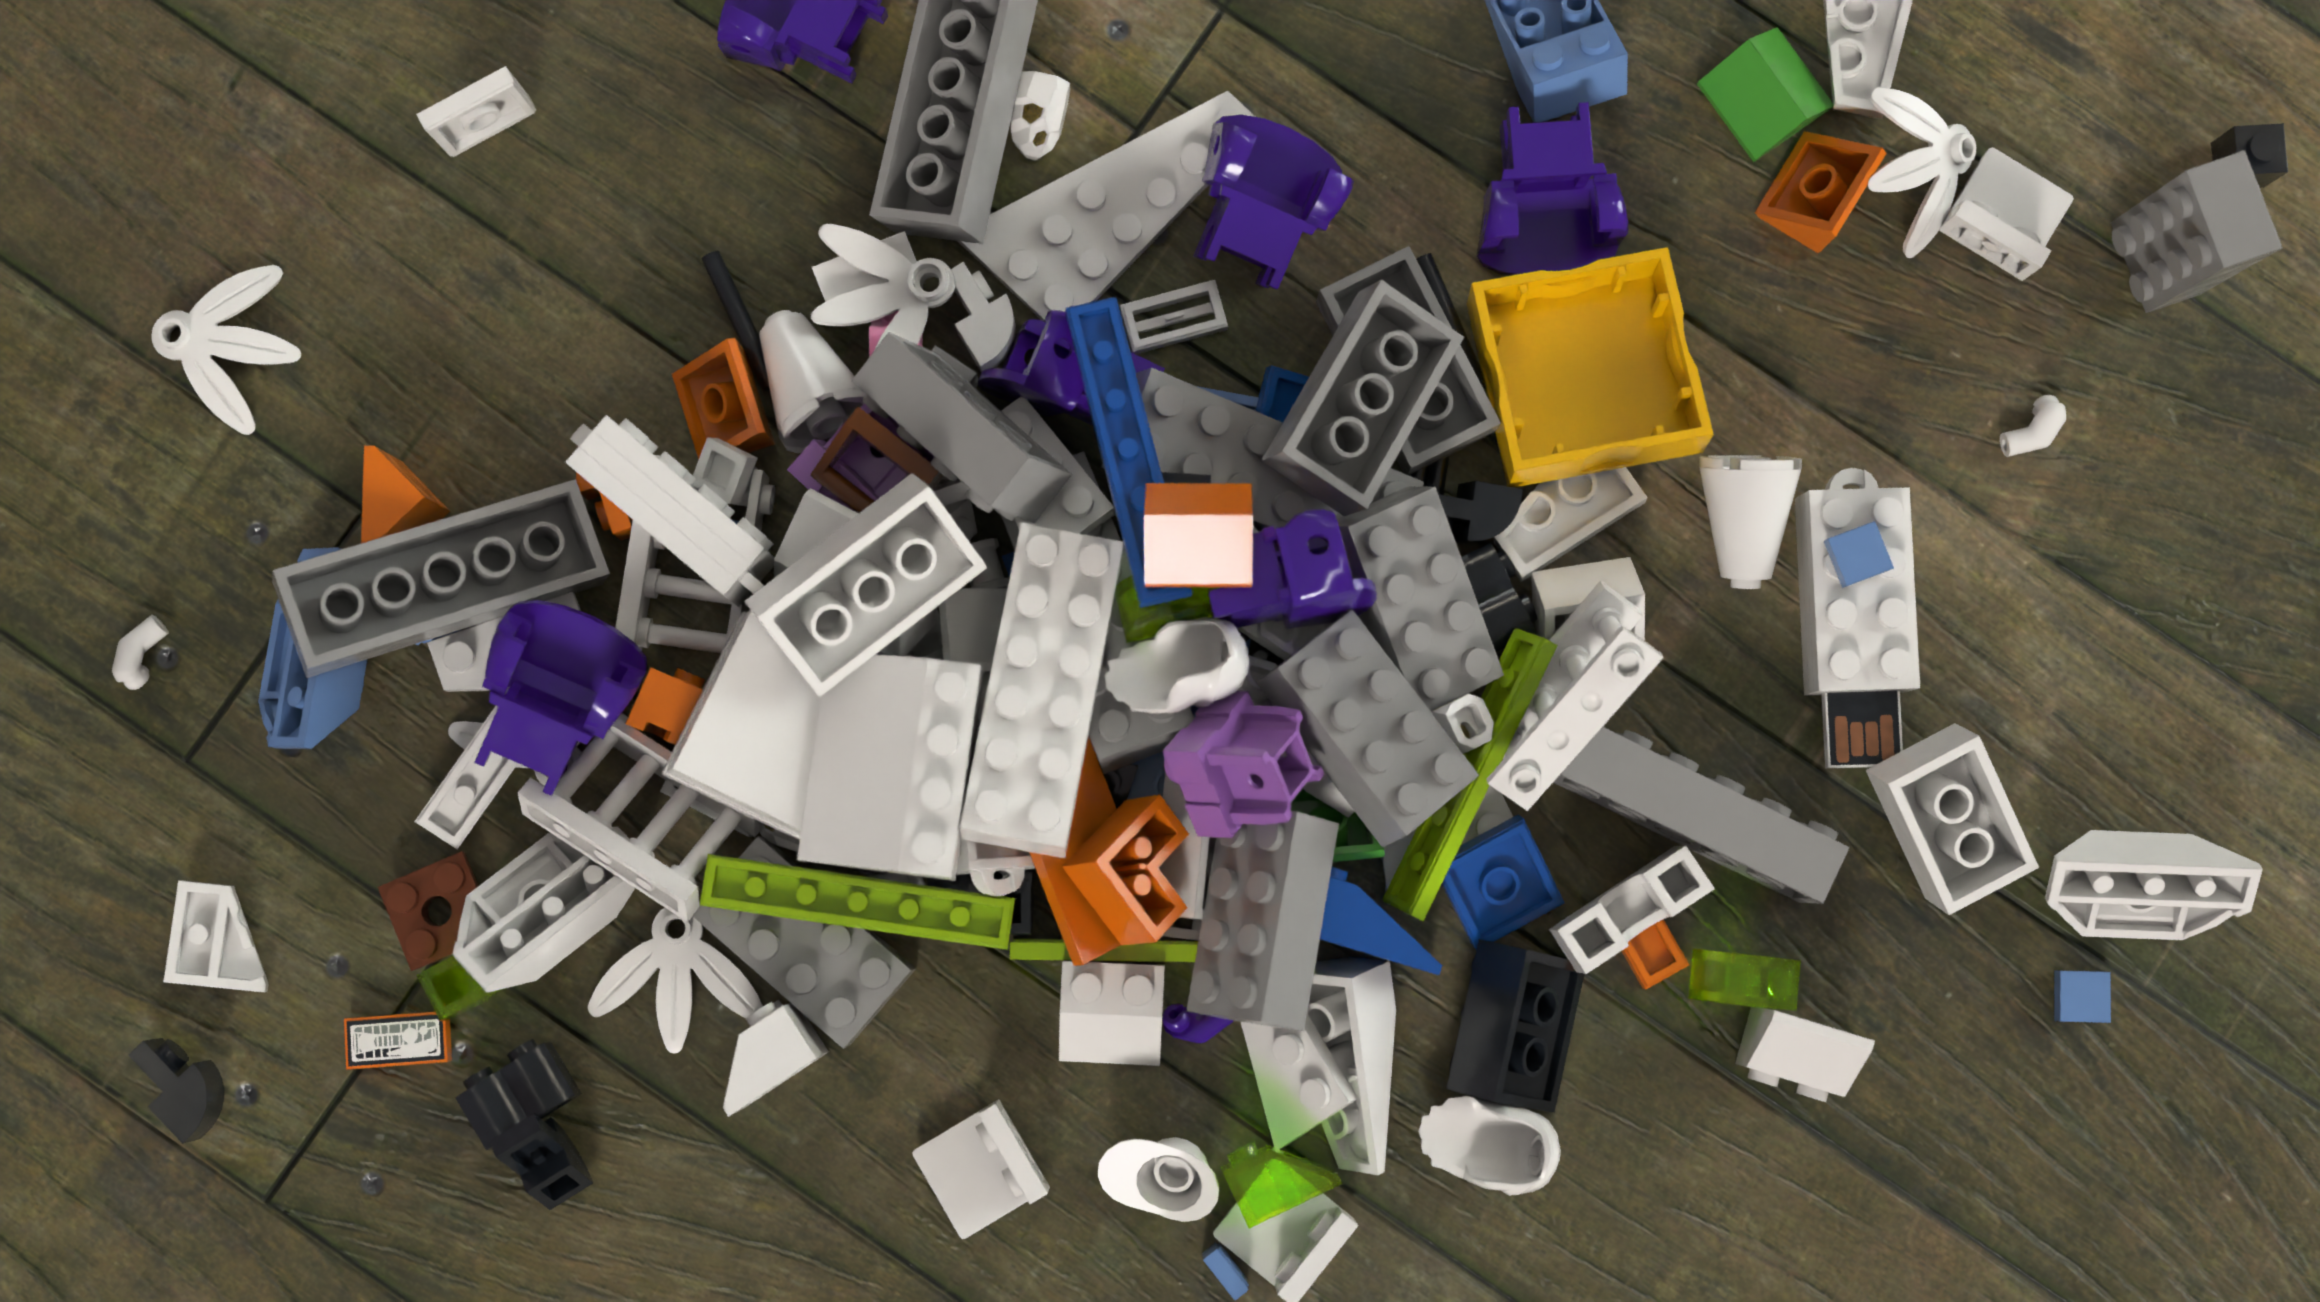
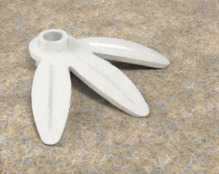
M1878 87L1871 93L1873 105L1896 125L1922 141L1927 142L1929 145L1928 147L1907 152L1879 168L1868 181V188L1873 192H1898L1918 187L1935 177L1903 243V253L1907 258H1913L1934 238L1944 223L1955 196L1958 174L1964 173L1969 169L1976 155V142L1964 125L1953 124L1947 126L1940 115L1921 99L1900 90Z
M835 224L822 225L818 231L819 237L834 253L855 268L872 276L888 280V282L858 288L824 302L811 313L812 321L819 325L852 326L869 323L898 311L882 334L876 348L888 332L918 345L927 322L929 308L943 305L954 292L955 277L950 267L945 262L936 258H925L912 264L900 252L871 235ZM930 277L938 278L939 286L937 289L931 292L923 290V283L926 279Z
M276 265L250 269L224 280L204 295L194 305L189 314L178 310L167 312L155 322L152 329V343L156 351L168 359L181 360L191 385L203 403L223 422L244 435H249L255 430V421L252 413L234 382L212 359V356L241 363L274 365L298 361L301 357V351L293 344L263 331L238 326H218V324L253 305L280 282L283 271ZM179 326L181 329L179 339L175 342H170L172 331Z
M663 908L654 918L652 924L653 938L641 943L611 966L596 986L588 1004V1011L593 1017H600L617 1008L637 993L655 973L657 968H659L656 988L658 1027L666 1049L670 1053L675 1054L681 1051L690 1025L692 1011L691 969L695 971L704 986L723 1005L738 1015L747 1018L762 1008L763 1005L743 973L721 952L701 940L703 925L693 916L686 922L670 910ZM677 919L682 920L685 924V932L680 938L673 939L668 933L669 924Z

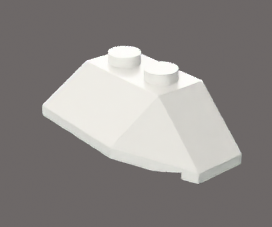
M618 826L613 827L615 833L629 840ZM548 833L466 895L458 938L453 950L454 958L486 993L536 981L613 921L635 888L552 833Z
M2090 830L2054 856L2045 900L2081 936L2184 940L2218 926L2233 915L2240 917L2251 912L2263 869L2259 863L2193 834Z

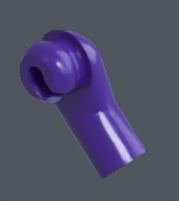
M1178 1003L1167 1006L1162 1014L1163 1026L1169 1035L1198 1044L1207 1042L1234 1022L1233 1020L1186 1011L1187 1007Z

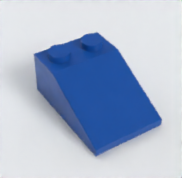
M1334 867L1331 868L1320 933L1321 940L1440 975L1442 965L1358 885L1346 882L1348 872Z

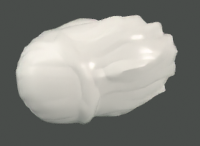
M1207 617L1193 620H1177L1168 622L1156 633L1155 639L1143 641L1133 647L1122 649L1119 658L1108 661L1109 671L1105 673L1104 678L1106 680V689L1113 694V697L1118 702H1125L1130 706L1131 711L1176 713L1192 705L1208 707L1214 701L1224 699L1235 693L1245 681L1250 659L1245 640L1232 622Z
M1465 1095L1449 1098L1439 1106L1433 1105L1430 1108V1114L1421 1117V1125L1418 1129L1421 1137V1149L1423 1154L1431 1158L1430 1164L1482 1188L1501 1190L1509 1196L1534 1192L1543 1188L1550 1181L1558 1166L1561 1149L1557 1132L1549 1120L1524 1107H1516Z

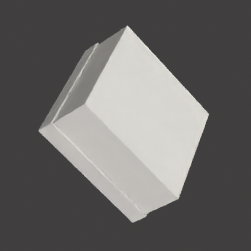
M751 610L748 612L743 611L740 614L661 774L800 841L821 697L817 695Z

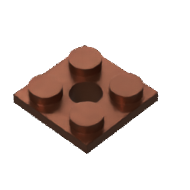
M464 851L377 887L411 971L420 969L453 954L466 895L478 887ZM439 896L447 899L452 908L450 919L441 926L433 923L428 914L430 903Z

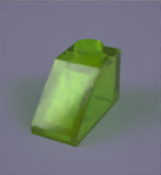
M1255 1142L1246 1144L1228 1153L1227 1157L1230 1163L1221 1166L1248 1228L1254 1227L1342 1184L1335 1169L1269 1145L1257 1149Z

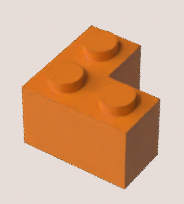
M1160 794L1125 800L1062 866L1121 945L1157 942L1188 908L1158 868L1189 835Z

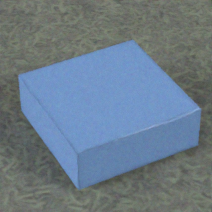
M1875 521L1824 540L1842 588L1894 569Z
M2054 970V1021L2111 1023L2110 972Z
M1215 1242L1202 1253L1203 1261L1235 1301L1249 1290L1247 1277L1220 1243L1217 1244Z

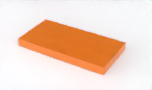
M1089 736L1066 857L1061 858L1029 852L1074 966L1084 965L1121 946L1062 868L1069 858L1117 809Z

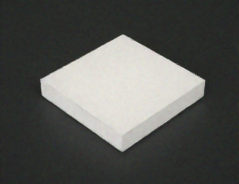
M504 66L416 115L424 130L450 157H455L529 117L537 109L526 91L508 68Z

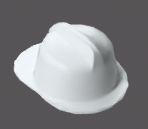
M1173 1137L1165 1138L1158 1142L1142 1139L1121 1141L1107 1149L1099 1161L1098 1178L1103 1190L1114 1200L1129 1207L1155 1213L1168 1219L1187 1222L1199 1220L1208 1215L1218 1202L1219 1185L1216 1175L1209 1167L1204 1153L1189 1140Z

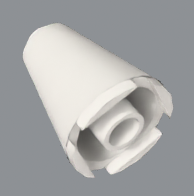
M782 310L766 319L759 337L779 438L788 451L802 453L813 439L826 440L831 438L855 409L864 404L862 399L866 393L852 382V379L855 377L854 374L802 313Z
M1757 455L1700 456L1699 469L1720 577L1731 579V588L1759 589L1761 588V580L1771 579L1801 473L1802 459L1777 456L1776 460H1771V458Z

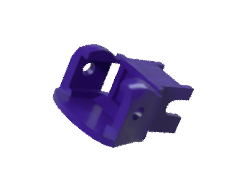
M726 0L718 25L717 41L720 50L728 59L766 66L781 71L786 64L794 65L799 57L852 84L857 75L854 68L848 64L851 60L849 53L868 17L884 24L888 14L886 8L880 5L882 0Z
M1589 102L1578 103L1576 116H1571L1569 121L1520 124L1519 107H1509L1506 112L1507 120H1503L1500 125L1503 163L1501 181H1491L1483 197L1484 208L1477 249V258L1482 266L1499 274L1512 276L1539 270H1571L1591 264L1599 259L1614 257L1620 243L1628 234L1627 210L1621 190L1617 184L1616 173L1606 174L1607 171L1604 163H1594Z
M1242 114L1222 116L1212 126L1205 174L1202 179L1203 183L1210 186L1208 195L1216 198L1217 201L1193 257L1204 261H1215L1219 250H1223L1261 267L1255 282L1256 285L1278 290L1302 232L1312 235L1315 231H1326L1329 222L1347 200L1354 181L1342 174V170L1337 162L1322 147L1289 127L1264 118Z
M1051 310L1047 313L1044 321L1039 319L1026 320L1013 341L1002 369H985L981 372L978 379V386L990 395L1011 403L1020 397L1026 398L1037 413L1046 417L1066 413L1094 426L1065 311ZM1033 349L1035 351L1029 365H1027L1024 355L1027 350ZM1130 352L1136 373L1149 368L1164 372L1165 368Z
M1324 509L1306 510L1293 516L1284 527L1275 528L1274 530V526L1264 528L1262 532L1253 533L1252 587H1222L1208 592L1211 606L1206 607L1208 618L1232 622L1237 628L1272 620L1274 622L1283 620L1287 630L1334 623L1351 610L1358 616L1373 606L1377 600V591L1375 584L1370 579H1352L1335 513ZM1275 539L1278 541V552H1275L1274 548Z
M540 600L517 602L507 611L497 625L491 642L485 679L481 687L491 691L489 703L498 706V709L474 763L484 767L491 752L549 776L542 792L552 796L568 766L578 741L587 745L593 736L604 739L607 731L626 708L648 670L647 657L635 642L613 626L590 614L562 604Z

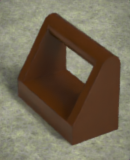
M859 406L844 423L810 475L857 513L862 512L875 502L833 468L856 437L859 436L907 475L913 473L926 483L931 490L934 489L943 477L930 462Z

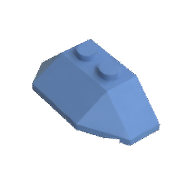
M342 548L303 549L297 561H305L341 550ZM279 599L275 604L258 700L263 724L268 732L266 739L268 747L276 749H312L359 710L367 659L306 678Z

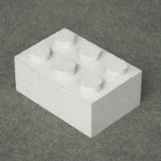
M1954 723L1866 770L1925 899L1946 914L1951 915L2039 868L1979 735Z

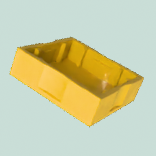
M1668 247L1599 259L1591 264L1571 270H1539L1473 282L1471 284L1467 309L1484 377L1486 394L1501 422L1495 434L1508 487L1515 488L1695 455L1705 451L1714 433L1698 368L1690 355L1685 340L1684 311Z

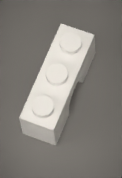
M1674 846L1551 927L1549 931L1576 972L1587 974L1628 947V942L1636 935L1662 919L1675 916L1715 888L1687 846Z

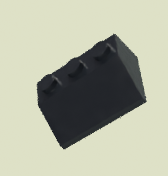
M1479 939L1476 955L1472 962V974L1467 997L1461 1011V1024L1454 1055L1450 1061V1074L1446 1089L1492 1102L1555 1113L1584 974L1576 972L1567 959Z

